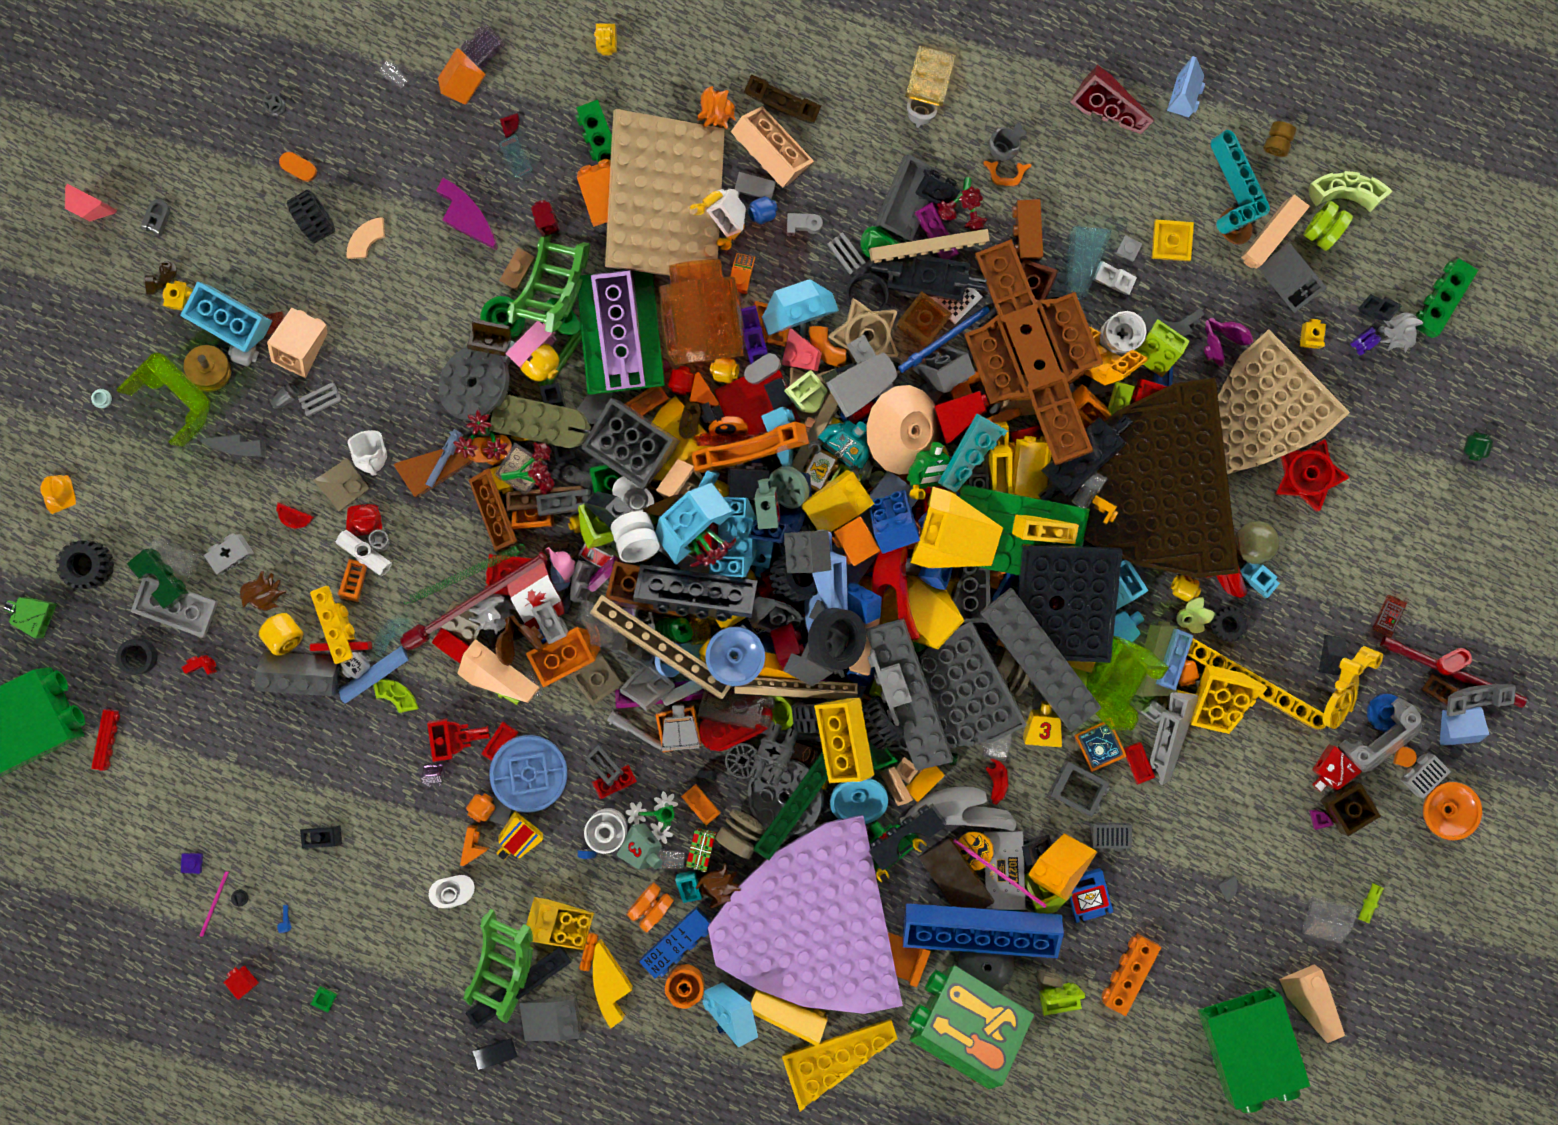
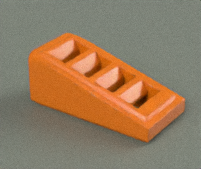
M348 560L338 592L341 599L359 602L367 570L366 565L359 563L357 560ZM352 566H362L361 572L351 570ZM350 574L358 575L359 579L352 578L349 576ZM348 582L357 583V586L355 587L347 584ZM346 589H347V590H352V591H355V592H354V594L347 593V592H346Z

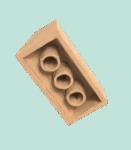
M763 106L743 115L731 131L736 140L748 150L750 155L762 165L763 169L768 171L782 188L792 183L814 162Z

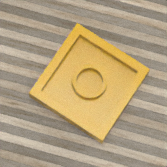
M1156 219L1154 221L1152 259L1191 261L1194 222Z

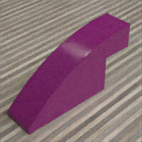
M443 177L436 192L440 196L452 201L442 219L443 222L497 250L498 245L492 228L478 206L464 191Z

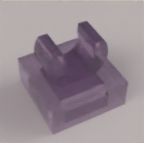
M443 764L423 766L422 784H426L429 788L431 783H438V787H440L444 773Z

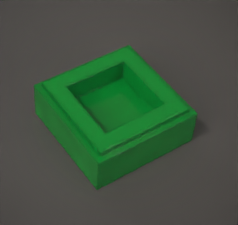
M320 986L310 1005L328 1013L337 994Z

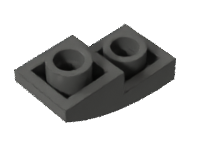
M988 453L984 455L982 463L973 468L972 474L968 478L969 486L989 489Z

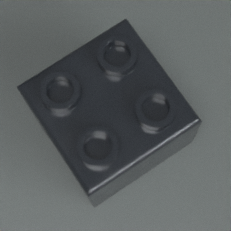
M735 465V468L730 469L729 497L748 498L750 504L755 505V494L757 488H759L758 481L769 479L770 471L766 470L765 466H754V469H746L744 465Z

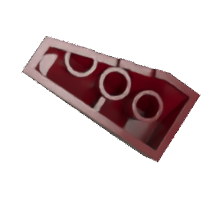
M1098 64L1086 76L1070 100V103L1084 114L1089 116L1092 113L1103 116V121L1108 122L1109 119L1117 121L1120 127L1138 134H1142L1154 122V118L1112 75Z

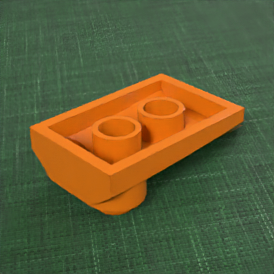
M576 627L568 631L567 636L551 644H548V642L543 644L542 652L533 649L527 652L526 655L544 688L594 662L601 649L591 629Z

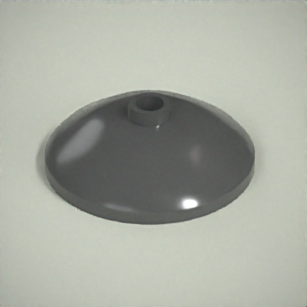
M960 951L958 954V968L996 991L1003 988L1010 981L1014 972L1015 962L1013 955ZM986 964L991 965V968L989 970L984 969V966Z

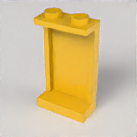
M1033 436L1016 439L1012 473V494L1041 499L1038 494L1048 486V477L1041 470L1051 461V453L1044 436H1041L1040 439H1036Z

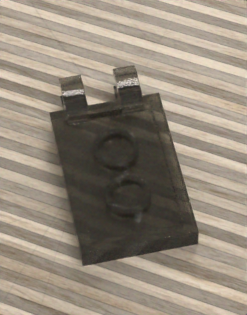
M735 686L730 687L723 699L704 689L698 718L755 729L756 724L770 728L771 717L762 715L763 706L774 709L776 701L773 697H765L763 695L735 693Z

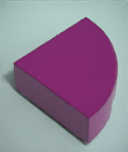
M1309 810L1315 830L1334 825L1332 819L1319 810Z

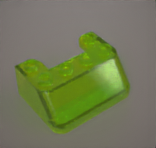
M1114 636L1111 663L1095 662L1092 673L1089 672L1087 676L1086 688L1101 706V709L1095 714L1111 730L1133 731L1139 720L1137 710L1130 705L1146 674L1152 679H1161L1169 667L1149 649L1122 637Z

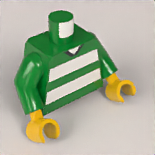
M933 442L930 450L917 453L914 463L908 470L907 480L913 487L909 494L912 499H924L925 491L923 488L942 486L938 482L951 459L942 451L943 445L939 442ZM948 489L949 492L956 494V492Z

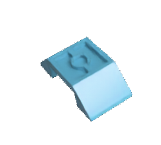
M709 483L688 491L659 518L655 533L658 541L675 564H678L691 552L687 546L712 522L721 525L734 511L714 484Z
M723 497L734 513L721 525H718V536L728 543H731L734 538H736L737 542L732 546V549L728 550L723 559L716 560L714 565L709 564V574L746 577L755 559L756 539H750L748 535L756 520V516L748 498ZM718 542V548L720 547V549L723 550L721 544Z

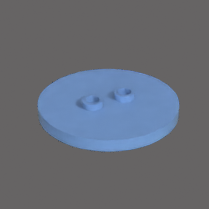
M536 735L518 736L504 743L495 753L489 771L490 784L498 800L508 808L524 813L540 811L553 804L563 792L567 781L566 761L558 747L548 739Z

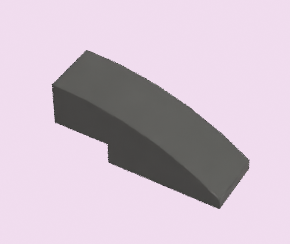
M243 435L201 439V442L225 453L244 457H267L264 441L246 442V436Z

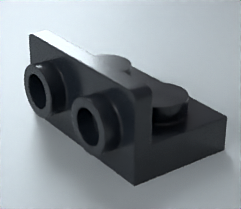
M926 168L924 169L923 173L925 176L915 191L916 195L934 204L941 203L942 201L949 204L957 198L961 190L956 180L951 177L946 179L941 176L940 172L931 169V171Z

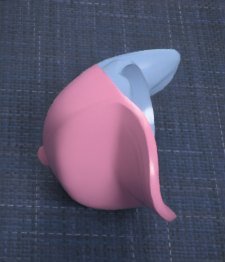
M546 548V552L550 555L549 561L551 562L553 584L557 591L564 590L570 584V577L575 570V561L566 552H553L550 548Z

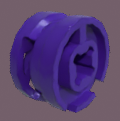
M1370 327L1351 341L1350 345L1357 349L1356 352L1360 356L1377 345L1382 338L1375 334L1373 327Z

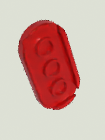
M748 696L728 705L703 719L699 727L700 740L705 747L713 751H724L768 729L773 716L771 706L765 699L758 696Z

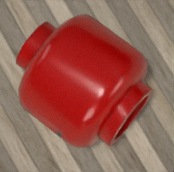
M679 366V369H673L668 383L669 388L672 389L671 392L686 396L687 393L692 391L695 375L690 372L688 367Z

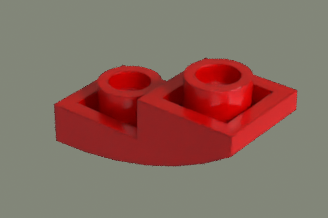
M629 764L621 768L624 774L619 775V779L617 781L614 780L612 786L607 785L602 778L592 782L599 799H603L637 782Z

